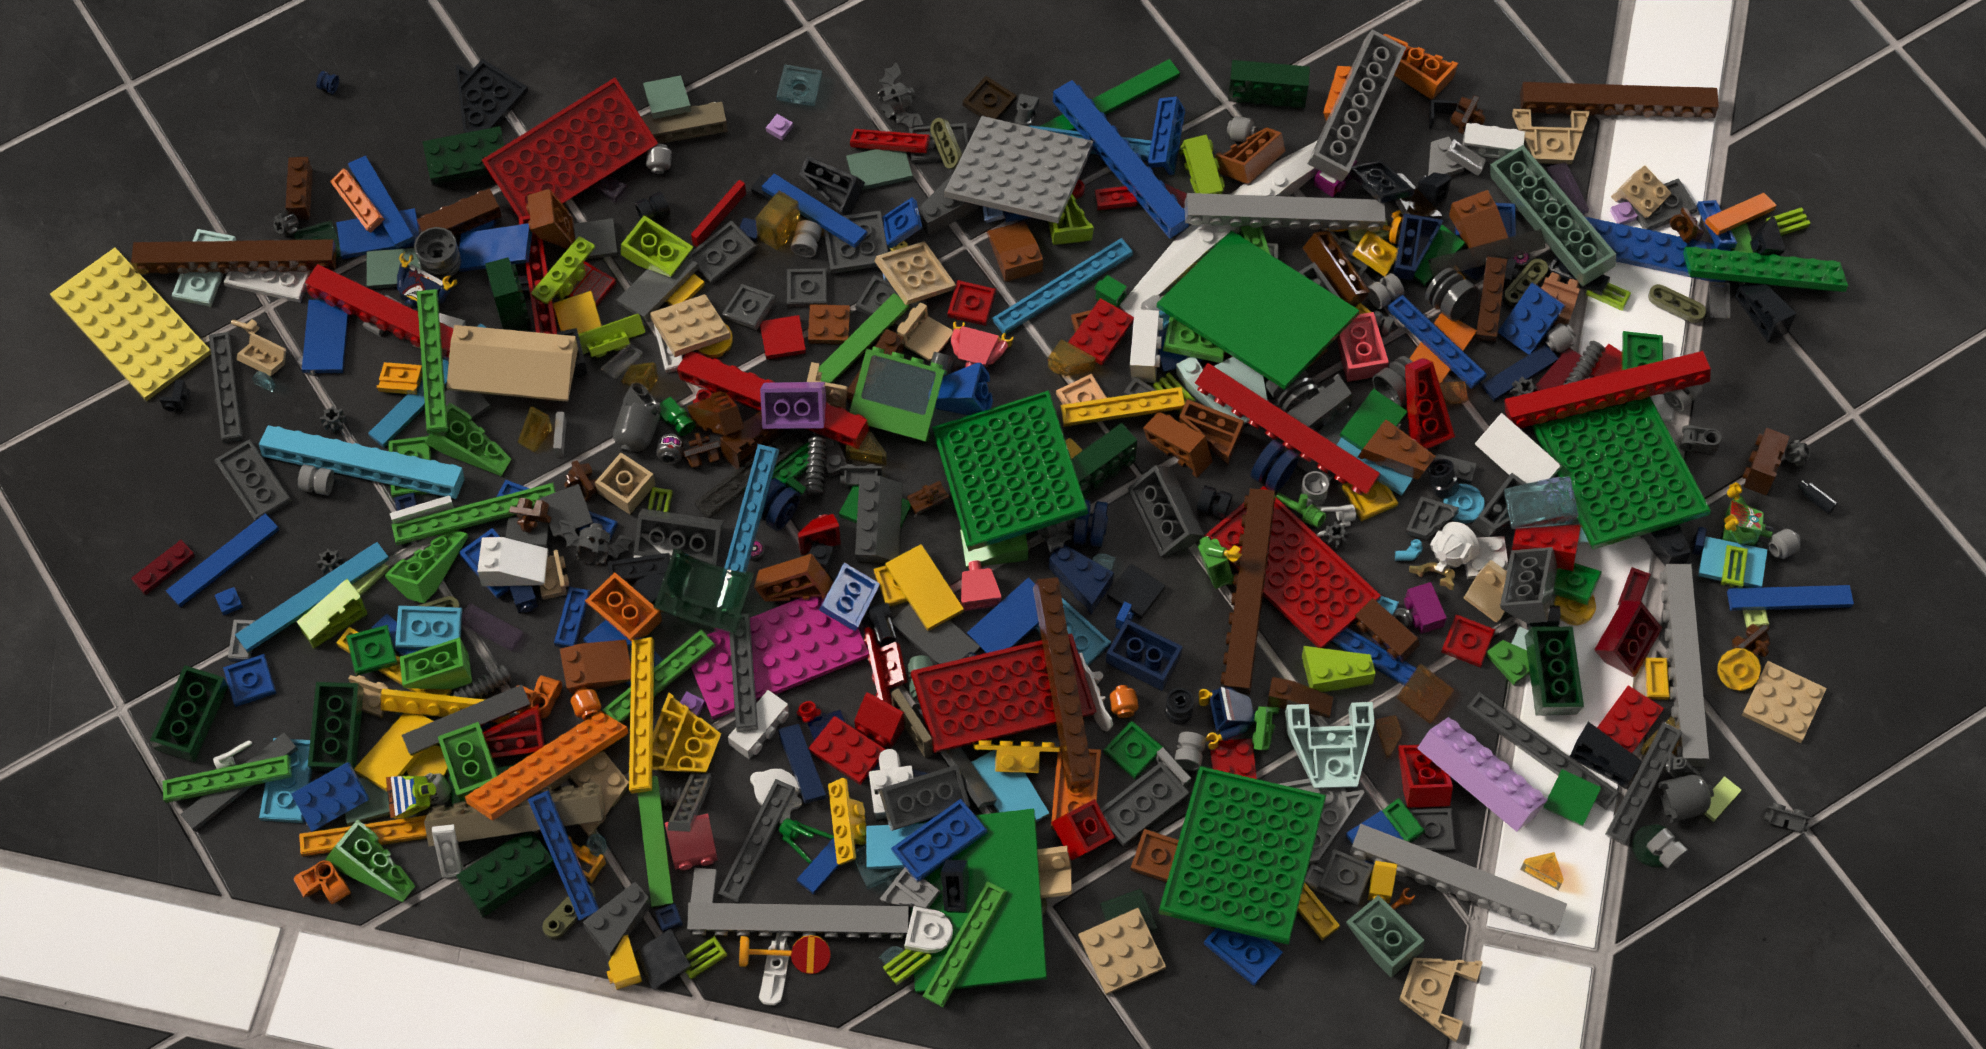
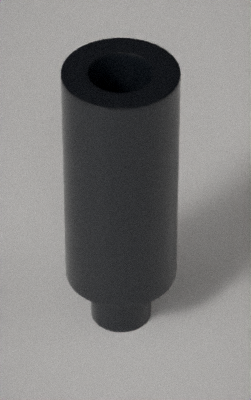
M1802 480L1798 485L1803 491L1802 495L1827 514H1830L1836 507L1837 502L1813 483L1808 485Z

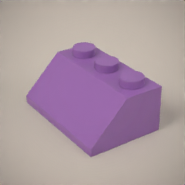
M825 382L764 383L760 388L762 429L824 428L826 409Z

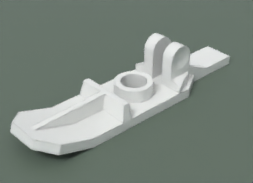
M1079 653L1097 711L1093 715L1100 728L1107 732L1112 728L1113 722L1103 705L1105 696H1100V689L1097 686L1103 678V673L1100 671L1092 672L1086 665L1082 653Z
M777 933L775 941H772L768 950H790L787 945V937H781V933ZM767 955L759 999L763 1004L776 1005L781 1002L789 956ZM776 960L781 962L779 966H773L772 964Z

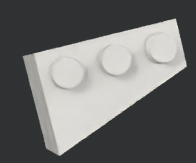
M1135 310L1130 357L1132 380L1137 377L1143 382H1156L1157 367H1160L1158 349H1161L1162 337H1159V330H1163V318H1160L1159 311Z

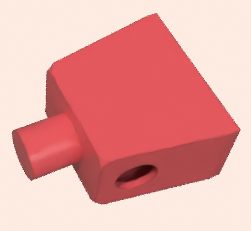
M979 560L969 562V571L962 572L961 605L964 611L996 607L1001 602V593L990 568L982 569Z

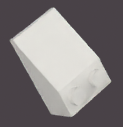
M504 537L482 538L477 571L481 585H544L548 549Z

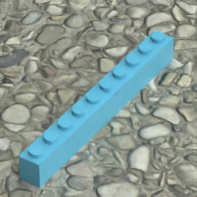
M268 425L259 443L262 457L298 465L315 466L317 469H332L335 473L440 496H450L454 499L457 498L465 480L462 467L454 464L439 463L435 460L430 461L417 456H407L398 452L361 446L357 443L352 444L338 439L333 440L320 435L287 430L278 426Z

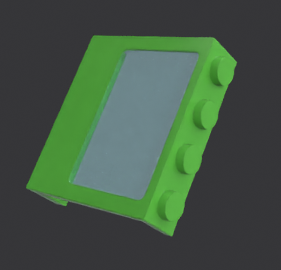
M874 346L872 350L866 349L849 413L865 417L868 426L929 442L930 434L928 432L944 374L947 375V370L942 369L943 365L931 362V366L925 365L922 359L912 357L911 361L903 359L904 355L900 353L884 354L885 349Z

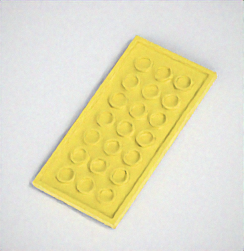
M116 248L110 250L50 293L52 299L146 401L211 355V350L152 286L139 273H135L133 266Z

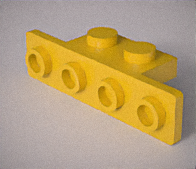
M979 740V744H973V748L977 750H996V772L1039 773L1040 751L1060 752V747L1055 746L1054 742H1042V746H1034V742L1021 741V745H1013V741H1000V745L991 744L992 741Z
M845 778L828 784L836 859L839 865L856 859L855 844L861 846L866 844L865 808L863 802L849 798L848 783Z

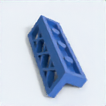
M1177 96L1159 98L1148 159L1150 168L1164 167L1169 175L1175 174L1185 108Z

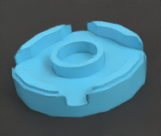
M1459 484L1457 493L1451 497L1444 498L1443 503L1458 507L1459 513L1452 520L1467 524L1477 519L1484 509L1485 500L1480 491L1474 486Z

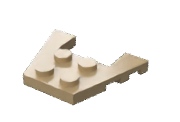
M1513 109L1512 116L1518 130L1525 131L1524 144L1538 163L1572 164L1589 116V111H1571V128L1532 127L1531 109Z
M604 751L591 757L548 785L550 789L554 790L568 779H571L577 787H583V784L595 782L596 785L601 784L605 803L603 820L579 824L589 838L595 834L597 827L600 823H603L608 812L617 804L629 787V781Z
M1413 958L1399 1000L1452 1041L1456 1042L1463 1021L1441 1013L1453 976L1457 975L1476 982L1483 962L1477 960L1467 962L1464 960L1445 961L1432 958Z

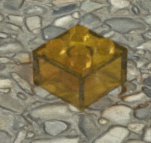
M779 190L755 218L758 239L776 250L781 245H785L790 234L796 230V226L800 222L798 201Z

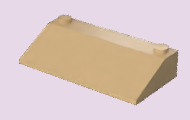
M454 325L446 388L452 391L568 402L578 352L576 337Z

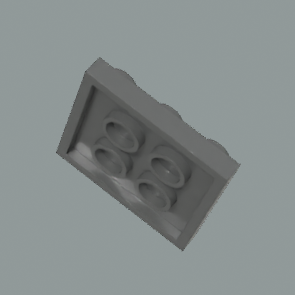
M881 211L843 216L867 231V236L855 248L823 229L831 274L878 267L875 263L876 256L888 253Z

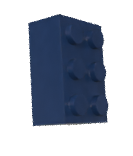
M1126 619L1107 651L1106 663L1162 691L1182 656L1183 646Z

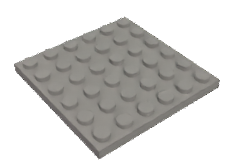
M981 116L944 191V197L1059 223L1092 151L1093 141Z

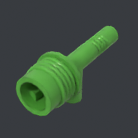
M1280 492L1277 493L1276 498L1303 515L1302 521L1317 528L1322 526L1326 519V513L1322 512L1314 504L1306 508L1308 501L1306 494H1301L1299 503Z

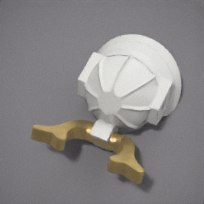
M1450 522L1446 524L1442 531L1437 532L1430 544L1431 550L1434 551L1435 559L1439 563L1430 562L1421 566H1410L1409 572L1423 577L1425 572L1435 571L1446 576L1440 579V586H1446L1448 589L1453 590L1454 583L1452 581L1454 580L1455 572L1450 567L1456 568L1461 564L1465 565L1470 560L1478 557L1479 542L1476 535L1463 523Z

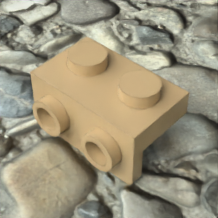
M252 333L249 344L237 354V360L264 374L272 376L285 365L286 349Z

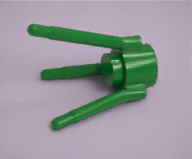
M786 818L779 828V833L784 835L782 840L789 843L803 859L811 864L812 860L792 841V838L797 839L800 833L813 838L814 835L809 832L829 839H833L834 835Z

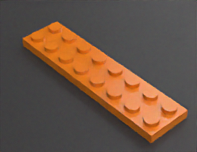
M599 711L486 784L475 789L465 796L466 803L493 821L629 734L628 729L622 723Z

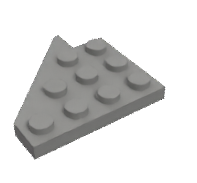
M1310 779L1280 783V785L1326 795L1309 865L1318 863L1365 792L1364 790L1346 793L1345 788L1314 789Z

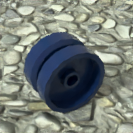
M1273 440L1257 459L1250 477L1258 483L1266 481L1265 487L1277 493L1293 474L1300 456L1292 450L1284 452L1285 446Z
M772 478L760 521L766 520L767 526L775 531L781 530L796 512L801 500V494L791 487L786 488V484L777 478Z
M1085 500L1089 514L1076 518L1073 544L1084 545L1087 541V534L1091 533V545L1102 547L1108 524V503L1097 501L1094 506V513L1092 514L1090 513L1091 503L1089 500Z

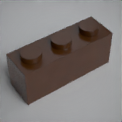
M288 157L286 211H288L289 215L294 214L298 220H310L312 167L309 158Z
M1373 598L1355 615L1356 626L1363 633L1368 632L1376 645L1379 647L1383 645L1387 649V654L1394 660L1398 659L1403 663L1420 646L1418 638Z

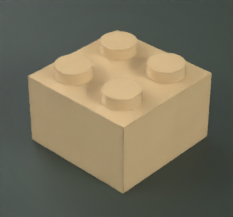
M620 453L597 479L595 484L599 495L630 515L652 490V487L655 486V480L652 472L623 453Z

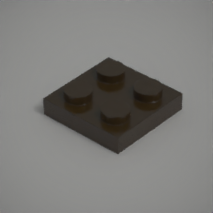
M985 76L962 101V106L979 117L984 116L999 120L1017 100V95L988 76Z

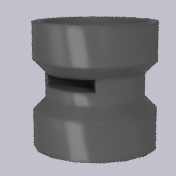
M1376 311L1374 315L1379 331L1382 335L1388 337L1395 318L1383 316L1381 312Z

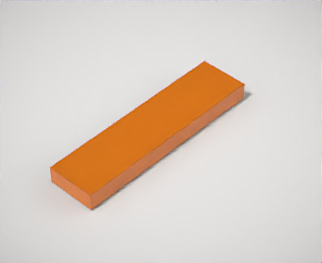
M343 168L330 181L368 232L371 233L385 220L348 170Z
M1762 193L1706 218L1705 224L1718 236L1774 211L1777 205L1765 193Z

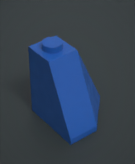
M975 363L944 376L935 407L939 410L972 415L991 409L993 398L992 393H988L987 386L990 376L982 363ZM931 387V389H930V391H929V399H930L932 387Z

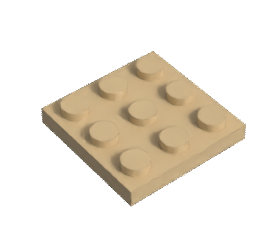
M925 241L878 255L875 258V263L905 305L955 289L956 284Z
M705 294L650 313L652 322L674 357L730 339L728 328Z
M1767 661L1742 716L1801 743L1827 688Z
M1139 908L1078 934L1105 995L1166 969V965Z

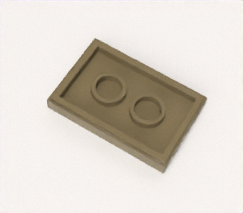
M899 688L891 693L892 706L904 712L905 729L924 758H928L933 755L932 738Z

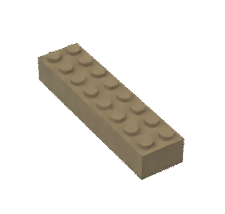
M595 782L583 784V787L565 786L558 791L544 789L538 793L541 794L549 790L564 826L603 820L605 803L601 784L596 785ZM528 799L493 821L466 802H458L451 807H445V805L434 806L429 810L424 821L429 846H435L432 836V827L454 824L458 842L540 830Z

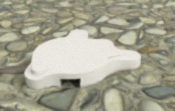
M770 769L764 772L753 773L750 777V782L754 787L755 796L761 806L775 779L795 787V791L779 822L780 824L786 818H790V813L793 810L802 806L801 799L797 797L798 794H801L795 777L783 769Z

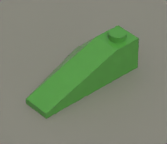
M449 402L446 407L448 431L430 433L425 444L445 455L502 476L511 458L496 442L491 441L484 434L485 431L471 420L472 417L467 412Z
M457 530L442 534L431 541V546L424 550L418 549L415 551V556L407 561L402 559L385 574L386 579L407 599L425 603L438 589L467 540L468 534Z
M357 819L325 860L331 862L342 873L403 902L415 885L403 869L393 862L390 858L391 853L387 849L384 850L380 845L378 836Z

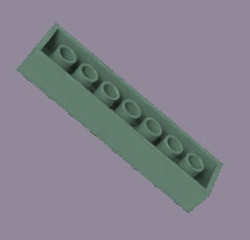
M1524 145L1490 164L1492 180L1508 199L1515 204L1519 212L1582 286L1616 267V253Z

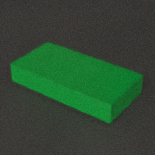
M1399 798L1382 810L1405 841L1411 843L1425 833V830Z

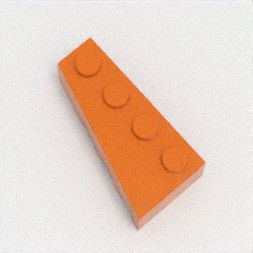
M1384 34V36L1406 47L1394 76L1433 100L1454 78L1459 63L1454 61L1451 63L1442 60L1443 57L1440 55L1432 56L1425 53V49L1410 47L1407 42Z

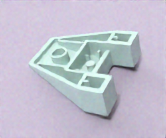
M1189 357L1176 364V374L1184 388L1204 406L1244 421V424L1249 422L1250 419L1244 415L1240 418L1231 412L1233 408L1227 404L1223 407L1214 401L1216 397L1210 393L1208 396H1205L1197 390L1199 386L1195 384V381L1203 369L1195 357ZM1231 357L1223 361V363L1221 362L1214 366L1267 400L1263 376L1238 359Z
M1373 702L1351 703L1349 707L1350 726L1310 727L1309 704L1287 705L1285 710L1286 733L1313 788L1357 787L1374 726Z

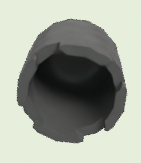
M624 402L612 434L615 443L621 447V451L632 454V452H642L647 449L661 419L660 415H653L651 413L652 409L642 404L633 402L632 406H629L627 402Z
M1687 775L1659 782V788H1663L1664 795H1660L1666 816L1671 815L1672 817L1670 823H1676L1704 814L1710 809L1711 797H1714V792L1711 784L1707 785L1701 776Z

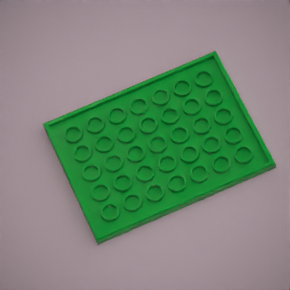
M1232 230L1157 302L1158 309L1284 390L1359 315L1360 311Z
M1049 390L932 427L968 552L1089 514Z
M1651 397L1596 409L1583 414L1567 416L1563 419H1555L1542 424L1531 425L1541 448L1563 466L1555 476L1593 550L1711 514L1704 496Z
M1200 766L1160 904L1159 914L1289 945L1326 795Z
M1034 808L975 815L987 829V834L950 859L968 860L969 886L966 912L944 911L941 870L944 864L924 878L941 892L928 909L937 910L945 914L952 924L953 936L950 944L945 949L936 953H929L932 959L914 972L916 993H925L987 881L1006 890L1007 894L954 989L1047 979ZM921 955V956L918 957L916 960H914L913 963L915 964L917 961H919V960H920L921 958H923L924 956Z

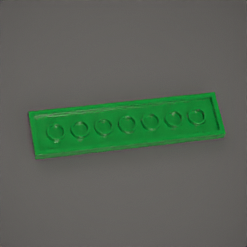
M1685 247L1683 251L1689 277L1846 292L1848 288L1841 263L1834 260L1824 261L1814 258L1804 259L1774 254L1760 255L1758 253L1704 249L1700 247Z

